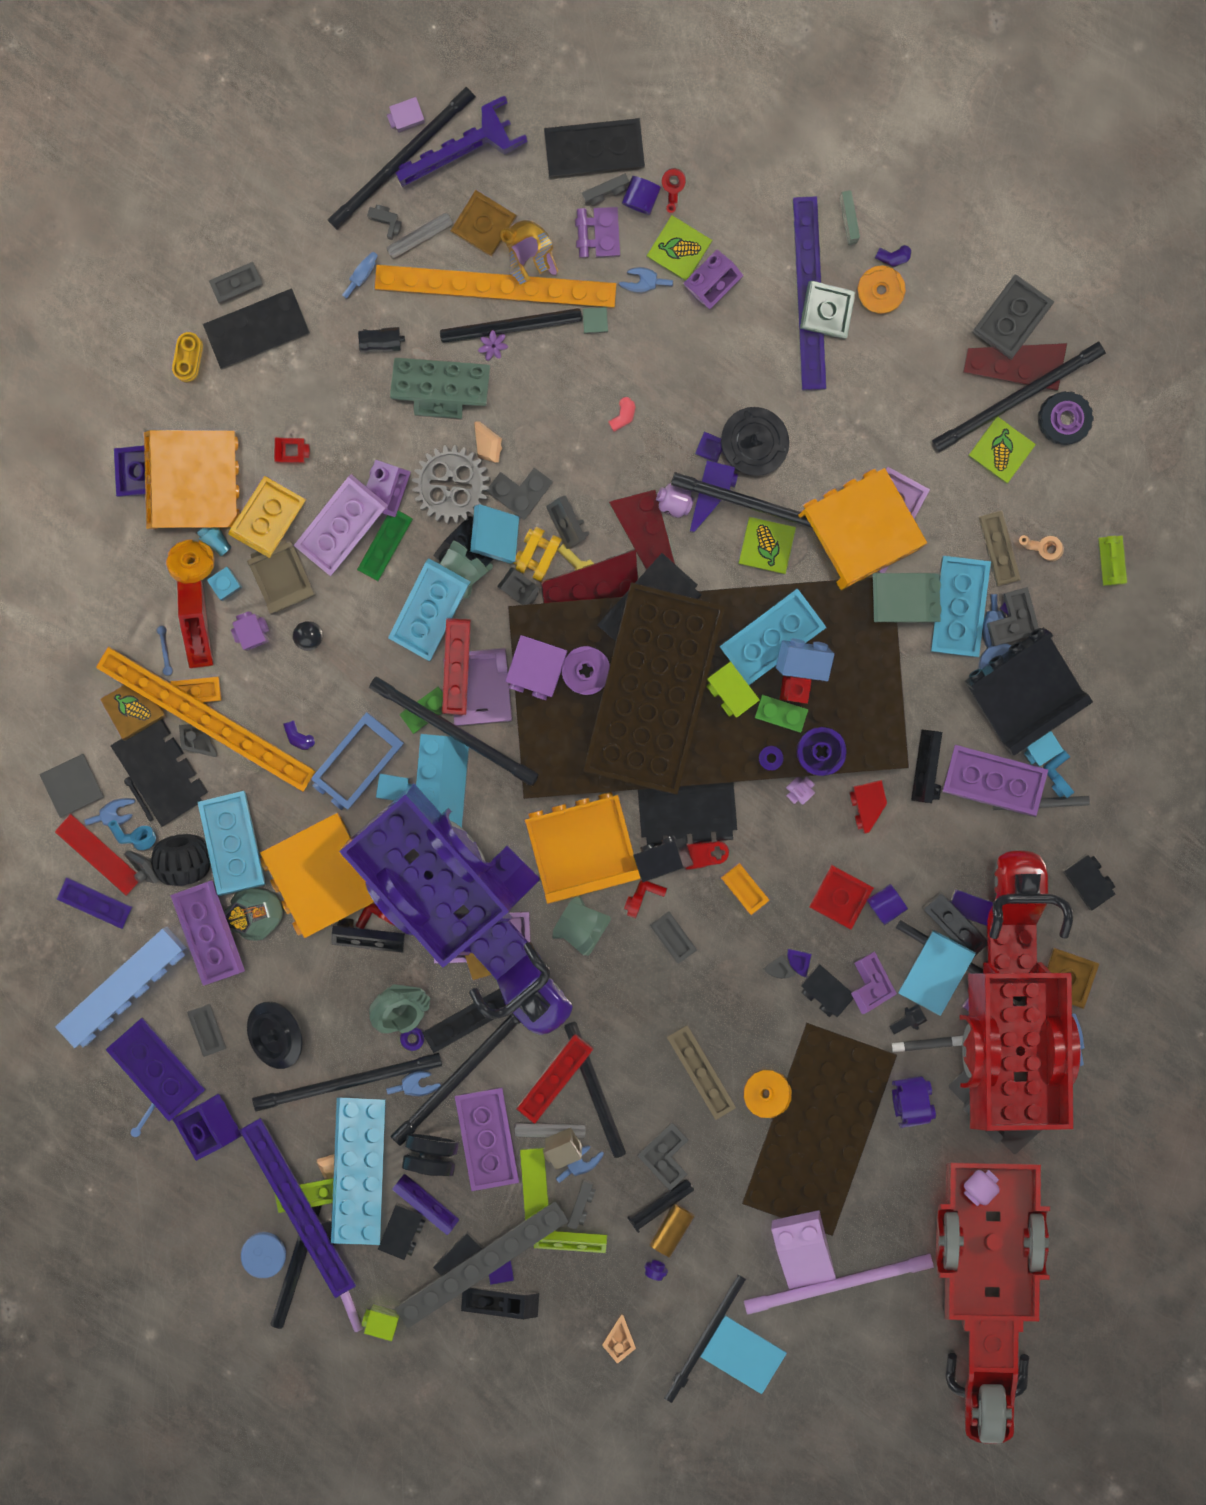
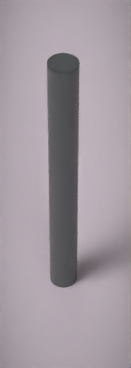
M1089 796L1041 798L1039 808L1090 805ZM993 806V810H1007Z

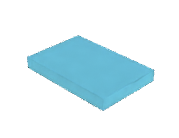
M933 930L898 993L941 1016L973 960L975 952Z
M725 1315L700 1357L762 1394L787 1352Z

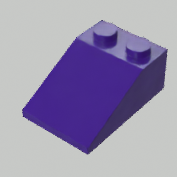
M144 445L114 448L116 496L145 495Z

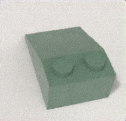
M873 573L874 622H941V583L939 574Z

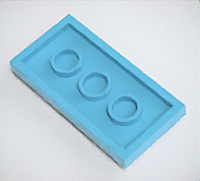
M942 556L940 571L941 622H934L931 652L979 657L991 561Z
M428 558L388 638L422 658L431 661L446 632V618H453L471 582Z
M797 588L722 644L720 648L747 684L750 685L777 665L782 640L791 641L792 638L806 643L824 630L826 626Z
M241 791L198 802L217 895L222 896L266 885L246 792Z

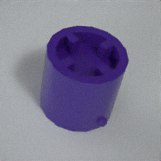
M632 176L622 204L635 211L650 215L661 187L646 179Z
M891 884L867 899V902L884 926L908 910Z

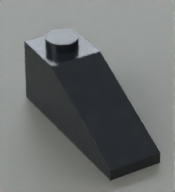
M470 1287L462 1292L461 1311L523 1320L538 1317L539 1293Z

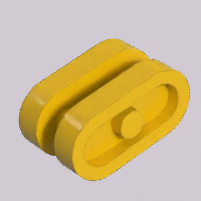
M185 332L177 339L172 371L182 382L195 380L199 373L203 342L196 334Z
M535 527L534 530L529 529L523 541L527 545L523 552L518 551L513 564L517 565L515 570L523 574L527 568L535 571L532 578L541 582L562 539L553 535L549 541L543 538L545 530ZM538 546L545 549L540 562L532 559Z

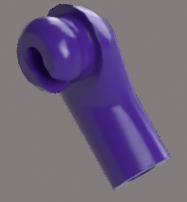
M906 245L901 246L900 249L892 253L880 247L875 259L896 267L908 262L912 251Z
M294 720L283 724L291 745L301 750H308L309 747L314 746V737L298 733Z

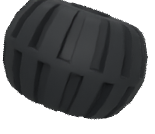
M178 834L164 838L155 845L151 855V864L159 880L171 886H185L198 882L206 876L211 865L206 843L200 837L191 834Z

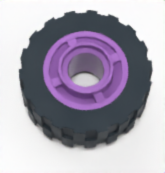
M1072 391L1056 393L1047 398L1038 414L1041 432L1046 435L1045 437L1048 440L1061 445H1069L1081 441V439L1088 435V431L1093 426L1092 421H1094V416H1092L1093 410L1092 407L1090 408L1089 402L1082 395L1075 394ZM1064 411L1071 415V422L1068 425L1063 424L1060 419Z

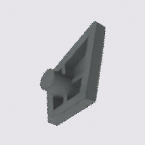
M191 724L179 725L181 749L217 757L209 735Z
M129 850L124 853L138 871L134 875L137 882L140 883L145 879L146 882L155 884L159 881L158 875L154 872L149 860Z

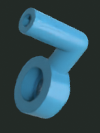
M1065 750L1044 766V769H1048L1047 775L1054 782V785L1051 787L1060 798L1063 795L1069 798L1075 793L1055 770L1070 758Z
M116 820L108 823L110 830L120 844L133 843L137 850H146L152 847L156 841V835L149 826H140L132 834H124Z

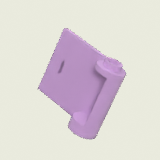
M505 648L469 651L466 715L453 714L454 725L462 726L512 721L509 683L505 682L508 675Z

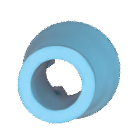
M200 528L196 532L200 536L199 539L220 556L224 555L231 548L220 528Z

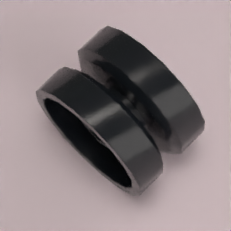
M407 1134L405 1147L419 1154L408 1153L404 1155L402 1168L430 1176H454L456 1163L442 1156L452 1157L457 1155L459 1142L438 1136Z

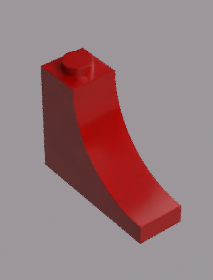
M201 580L196 583L177 581L178 618L189 668L212 666L213 656L207 624L203 581Z

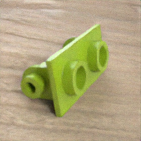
M1123 535L1099 538L1103 586L1126 584L1127 575Z

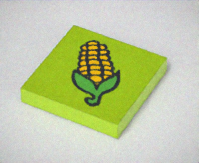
M671 215L646 257L686 281L696 269L713 240Z
M996 417L968 456L1005 483H1008L1036 444L1001 418Z
M749 517L738 564L786 574L796 527Z

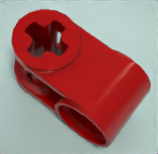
M721 841L687 844L693 865L686 867L685 870L724 863L729 856L728 846ZM716 846H719L720 850L725 851L721 855V859H717L716 855L711 854V852L715 851Z

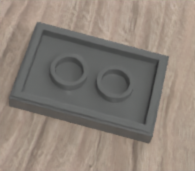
M1015 274L974 328L973 333L1012 360L1054 304V301Z

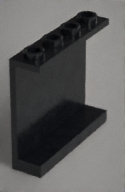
M1044 627L1032 631L1024 641L1011 645L1008 652L1002 656H995L986 667L970 673L969 678L964 681L1006 751L1013 756L1093 703L1089 694L1081 689L1052 641L1051 637H1053V634Z

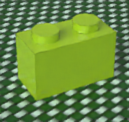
M731 661L707 679L709 684L706 687L714 697L717 695L721 697L724 701L721 707L729 717L734 715L737 718L760 701Z
M373 1304L371 1310L366 1309L361 1326L366 1327L364 1334L392 1341L399 1315L396 1310Z

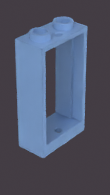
M366 712L313 775L311 780L315 783L312 786L321 794L327 792L333 797L331 802L340 810L344 807L349 810L404 745V742ZM366 724L388 742L392 748L347 801L324 782L321 776Z

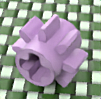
M807 776L804 779L796 777L786 787L789 791L786 796L793 804L799 801L803 805L815 794L811 789L815 784Z

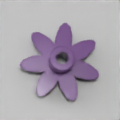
M492 330L489 339L481 337V341L485 345L480 347L478 351L480 353L486 352L485 359L487 361L491 359L493 354L500 359V350L508 348L506 344L501 343L505 338V334H501L496 338V333Z

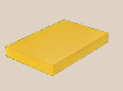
M264 476L229 530L228 535L271 558L305 504L306 499Z

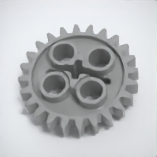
M444 445L443 453H440L435 448V456L432 457L427 453L428 461H419L423 467L422 470H414L419 474V478L412 479L413 482L418 483V487L413 488L412 491L420 494L415 498V501H423V504L420 506L421 510L429 508L427 516L430 517L436 513V521H440L442 516H444L445 523L448 524L451 517H453L455 523H459V516H462L467 521V513L470 512L474 515V507L481 504L479 501L481 499L488 500V497L483 494V491L490 490V487L484 485V482L489 481L490 477L483 476V473L488 469L486 467L479 468L482 459L473 461L475 453L472 452L466 456L467 449L464 447L460 453L456 445L453 446L452 451H449L448 447ZM444 465L446 467V474L440 478L436 477V467ZM464 467L469 468V478L461 480L459 478V471ZM451 478H453V481L459 484H472V488L454 486L450 491L449 487L445 485H431L430 481L450 482ZM436 489H442L444 492L443 499L435 502L432 498L433 492ZM461 491H465L468 496L467 501L463 504H458L456 495Z

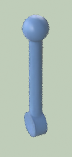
M159 626L157 633L160 635L165 665L163 673L169 676L172 674L173 669L169 666L165 640L166 628Z
M153 1103L137 1127L131 1130L133 1137L140 1136L142 1126L155 1108Z

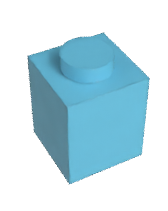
M225 567L207 579L221 601L242 588L229 567Z
M1050 731L1029 745L1024 755L1031 765L1035 763L1037 766H1041L1064 750Z
M380 774L376 798L395 800L412 784L409 783V778Z

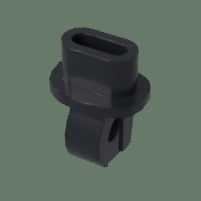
M917 1004L910 1009L906 1007V1016L893 1022L889 1027L893 1034L909 1026L918 1030V1026L925 1023L927 1019Z

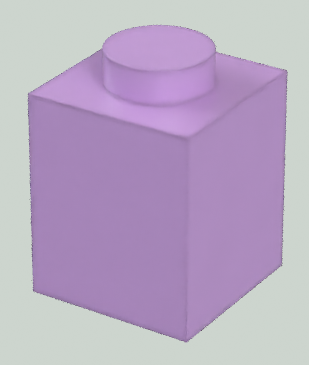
M416 97L389 106L391 113L387 114L391 128L396 127L398 133L425 123Z

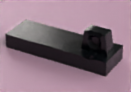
M921 729L911 801L932 804L933 800L940 799L942 786L935 784L943 732Z
M941 891L923 906L926 913L955 942L975 952V956L988 945V939Z
M348 918L339 920L337 926L333 925L332 945L401 953L404 951L405 933L354 928V920Z

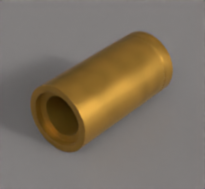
M674 1204L651 1241L650 1246L670 1258L695 1216Z

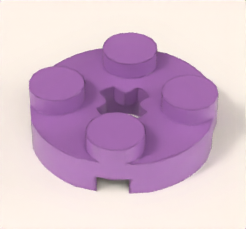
M583 646L574 649L565 658L562 666V676L566 685L574 692L582 695H591L599 692L605 686L610 664L607 657L598 649ZM582 664H587L588 667L593 668V671L590 672V677L585 678L584 674H579V670L583 668Z

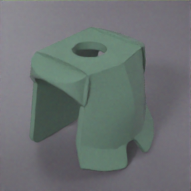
M453 540L442 561L436 563L471 582L463 598H470L473 584L493 568V564L490 563L485 567L478 558L472 561L466 557L467 549Z
M578 895L570 901L553 928L552 938H564L583 956H588L610 923L611 917L586 907L582 898Z

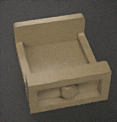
M282 540L271 558L258 551L250 555L252 559L248 560L247 563L253 572L270 614L277 613L315 596V592L292 542L287 543L286 540Z

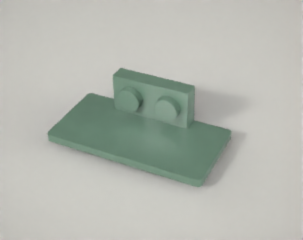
M394 358L390 398L414 401V415L462 419L463 404L486 406L490 365Z

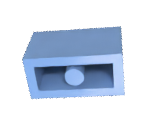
M792 638L791 641L782 640L776 668L782 675L828 681L834 653L827 644L822 642L806 644L805 641Z

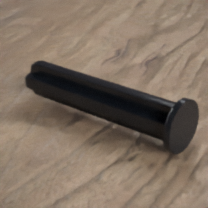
M686 1179L630 1218L628 1216L627 1218L639 1233L640 1228L693 1192L694 1187Z

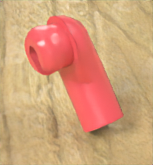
M624 397L620 400L619 416L608 421L614 432L633 420L636 407L634 401L629 397Z

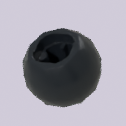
M312 621L299 623L293 631V641L303 651L316 649L323 639V632L320 626Z

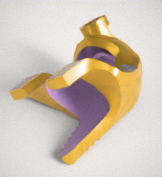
M523 220L515 223L510 228L501 230L500 237L503 242L507 243L509 248L510 274L518 280L520 285L531 280L523 266L532 256H534L533 262L540 274L546 270H549L552 275L558 273V268L551 252L553 250L552 242L541 226L533 221Z

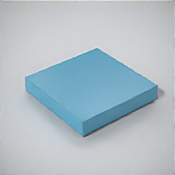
M481 504L474 507L470 552L510 564L514 563L516 559L519 516Z

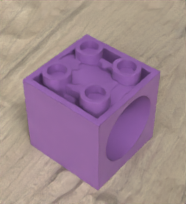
M520 635L505 682L510 683V689L523 693L525 688L533 691L532 696L546 700L547 696L553 697L567 650Z

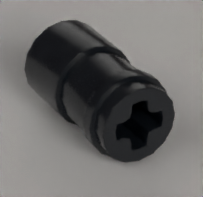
M399 327L381 328L378 330L363 329L358 331L360 352L401 351V342H405V336H400Z

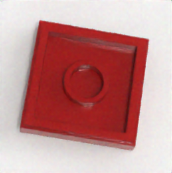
M831 865L809 907L852 930L874 887Z

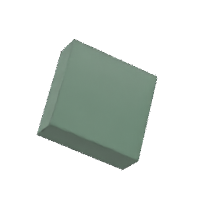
M607 307L583 309L584 334L608 332Z

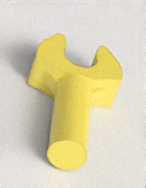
M562 544L557 549L575 570L594 564L591 560L581 561L570 549H566L565 544Z

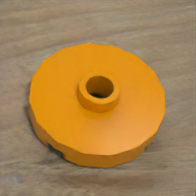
M884 265L874 266L867 270L860 278L857 287L858 298L862 305L870 312L877 314L890 313L897 309L903 301L906 292L905 282L900 273ZM883 286L886 289V292L884 294H879L877 292V287Z
M192 539L177 543L170 549L166 559V566L170 576L182 583H196L205 579L213 570L215 562L210 546L200 540L197 542Z
M762 1070L755 1073L748 1079L744 1088L746 1106L753 1114L761 1118L777 1117L787 1110L791 1102V1087L787 1079L776 1071ZM765 1090L769 1091L768 1098H765L763 1095Z

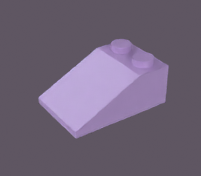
M819 1210L772 1220L771 1230L789 1289L836 1279Z

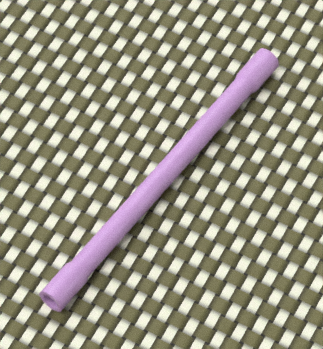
M926 1254L900 1263L836 1278L835 1280L744 1300L748 1315L768 1310L771 1307L909 1272L914 1273L934 1268L931 1254Z

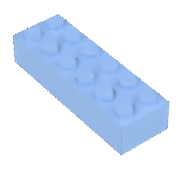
M168 927L161 929L55 1026L56 1029L74 1048L80 1045L82 1048L87 1046L96 1037L94 1032L97 1029L102 1031L114 1021L112 1016L115 1013L118 1015L122 1014L132 1005L129 1001L132 997L137 999L150 988L147 984L151 980L156 982L168 972L165 969L167 965L171 964L173 966L185 956L183 953L186 949L185 945Z

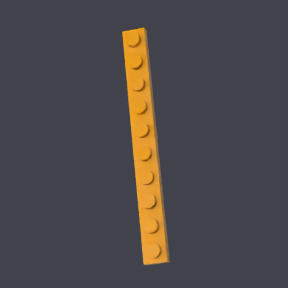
M376 265L375 290L615 308L616 283L529 276L531 280L520 285L513 275Z
M109 646L96 666L100 671L304 792L316 772L315 769Z

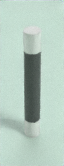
M963 1036L892 1043V1052L961 1046Z

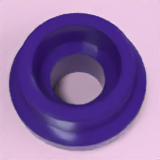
M768 746L760 752L759 762L767 770H776L783 763V754L777 747ZM770 753L776 756V760L773 763L767 761V755Z
M416 1027L409 1032L401 1033L400 1042L405 1049L415 1051L423 1045L424 1035ZM410 1034L416 1035L417 1041L415 1043L408 1041Z
M652 1260L651 1262H646L644 1266L646 1269L645 1275L653 1280L662 1281L663 1277L667 1276L668 1270L665 1268V1264L660 1261Z

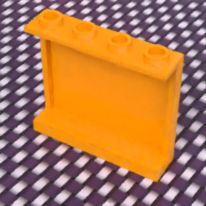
M150 430L144 432L146 529H231L240 515L239 509H236V499L239 498V486L236 485L239 464L235 460V451L238 449V438L235 436V431Z
M885 468L878 472L876 469L870 470L863 475L864 479L858 482L856 479H853L843 485L844 489L838 492L836 489H833L824 494V499L818 502L816 499L803 505L805 509L799 514L800 518L803 516L807 517L840 576V579L837 581L840 590L919 551L927 544L925 537Z
M612 792L598 795L599 800L590 802L589 798L575 801L576 806L566 808V804L552 807L553 812L543 815L542 810L528 814L529 819H525L547 904L640 879L618 795L613 796Z
M339 812L260 852L262 856L260 861L264 871H270L273 877L270 882L275 892H281L284 898L281 901L287 914L291 913L295 922L292 925L298 936L302 934L304 938L374 903L366 888V881L339 852L351 838Z

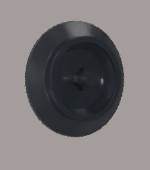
M747 407L734 413L723 427L721 447L724 456L732 467L743 474L750 476L769 474L781 466L789 451V434L785 424L776 414L765 408Z
M267 1001L256 1005L250 1012L247 1021V1034L253 1051L262 1062L272 1068L285 1069L294 1065L301 1055L303 1045L301 1030L295 1017L288 1009L276 1002Z

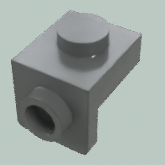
M376 205L375 208L369 207L368 219L389 224L388 239L393 240L394 235L398 236L402 223L398 221V214L389 212L390 208L382 205Z
M512 567L497 586L521 605L533 603L540 590L537 585Z

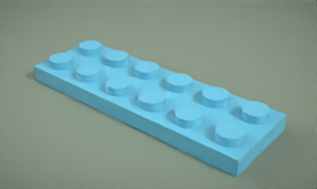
M337 1098L331 1243L380 1245L385 1100Z

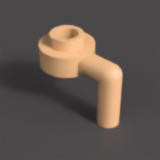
M1025 535L1019 538L1020 544L1025 549L1039 551L1040 555L1047 561L1058 560L1064 551L1062 542L1054 536H1047L1040 542L1030 540ZM1055 546L1056 551L1052 554L1048 553V548Z

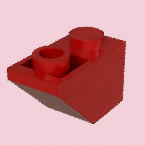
M882 780L852 786L853 792H849L852 806L857 805L859 815L855 816L858 830L862 829L864 834L871 831L887 805Z

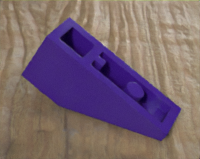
M707 461L702 482L730 490V487L735 488L738 474L734 473L735 468L732 466ZM699 493L689 532L694 533L722 500Z

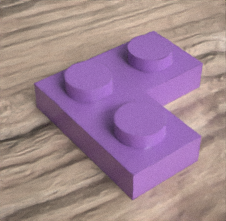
M875 951L854 963L865 985L851 993L862 1014L871 1011L897 994Z

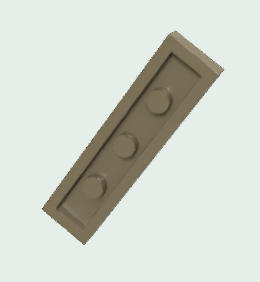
M688 1025L667 1036L715 1120L736 1109Z

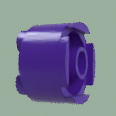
M826 727L813 728L800 738L796 751L800 765L807 772L817 776L830 775L839 770L846 758V745L841 735L835 730ZM817 746L827 747L825 751L827 754L826 757L816 756L818 752L816 749Z
M922 1076L892 1081V1085L896 1086V1089L892 1090L896 1117L901 1116L902 1122L898 1123L900 1128L930 1124L931 1119H936L935 1107L930 1105L929 1095H932L930 1081H926Z

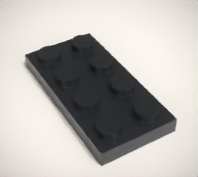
M640 118L544 128L549 177L645 167Z
M292 288L203 324L221 370L310 334Z

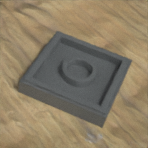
M84 754L39 774L60 818L104 797Z

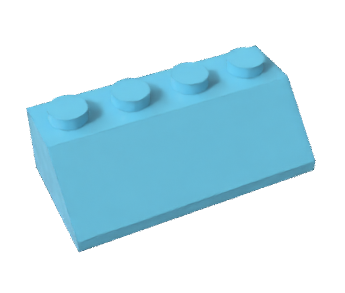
M421 734L416 786L441 814L449 808L452 811L449 814V820L462 828L469 747L450 736Z

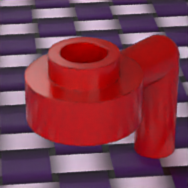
M677 168L668 169L662 177V186L669 192L666 207L669 213L675 212L678 206V192L686 184L685 174ZM677 176L679 182L677 184H672L670 182V177Z
M641 880L638 883L634 896H628L624 907V910L628 911L627 916L636 919L646 891L665 897L667 888L649 881L642 882Z
M375 903L364 907L355 924L356 927L364 929L373 913L382 920L394 925Z

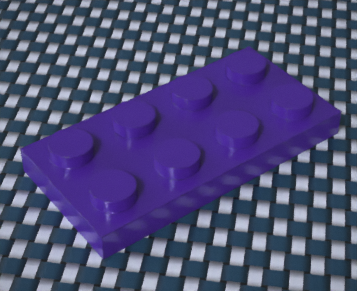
M143 1017L106 1049L110 1056L169 1122L206 1090Z

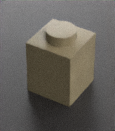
M568 1128L545 1138L543 1154L547 1162H551L557 1170L582 1159V1144L573 1130Z

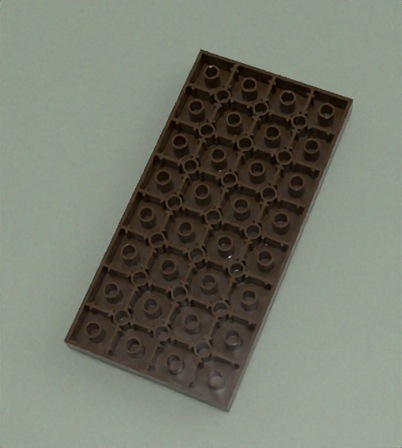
M873 577L864 578L843 590H840L837 584L838 580L698 591L702 595L699 600L726 606L707 679L730 662L720 646L797 588L826 626L824 630L806 642V644H813L814 642L825 643L834 653L828 681L811 679L808 704L780 700L783 676L786 675H782L777 670L776 665L749 685L759 700L764 695L808 709L801 733L756 719L755 715L760 701L737 718L734 715L729 717L721 707L724 703L719 695L714 697L706 687L709 684L707 680L680 786L816 776L807 772L800 765L796 751L800 738L807 731L818 727L835 730L841 735L846 745L845 761L841 768L833 774L909 768L897 622H874ZM622 597L508 606L512 660L520 635L567 650L566 657L576 648L589 646L602 652L610 664L616 641L604 632L598 624ZM582 664L583 668L579 670V674H584L585 678L590 677V672L593 671V668L588 667L587 664ZM561 670L553 697L547 696V699L543 700L532 696L533 691L524 688L523 693L515 690L521 764L539 774L536 783L532 787L522 781L523 799L653 789L583 771L604 687L599 692L591 695L576 693L564 682ZM774 746L781 750L783 763L778 769L767 770L761 766L759 755L765 747ZM826 746L816 747L818 751L816 754L817 757L827 756L825 752L827 749ZM772 753L768 754L767 761L769 763L775 762L776 756Z

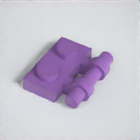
M618 207L594 208V218H587L585 208L577 209L575 226L578 227L576 248H579V257H589L588 248H596V257L620 256ZM587 226L595 227V239H588Z

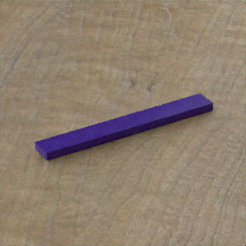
M817 196L793 197L802 390L826 389L824 334L800 329L808 281L821 283Z
M259 1118L240 1129V1133L333 1296L337 1298L356 1287L357 1285L333 1243H331L328 1234L263 1120Z

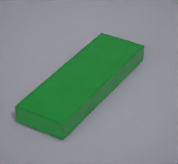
M399 510L396 517L387 515L357 570L379 581L413 518Z

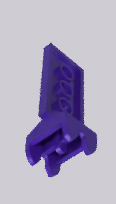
M502 96L481 107L482 128L478 130L476 127L471 128L463 133V138L457 141L453 138L444 142L441 145L442 149L436 152L429 150L420 155L421 160L413 164L411 161L400 165L396 175L401 186L404 187L487 143L504 155L528 142L526 135L519 136L510 141L504 130L511 125L510 121L507 120L501 123L495 113L496 110L508 104L506 96Z

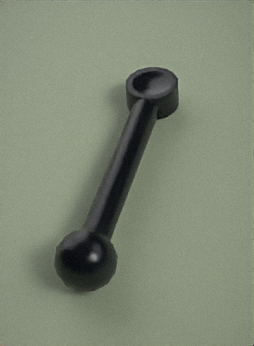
M126 777L124 780L125 785L130 787L147 819L150 822L153 821L154 818L133 785L132 779Z

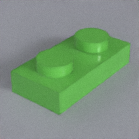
M438 686L417 702L434 713L441 715L443 692ZM408 710L399 714L413 734L428 724V722Z
M762 695L755 718L801 733L808 709Z

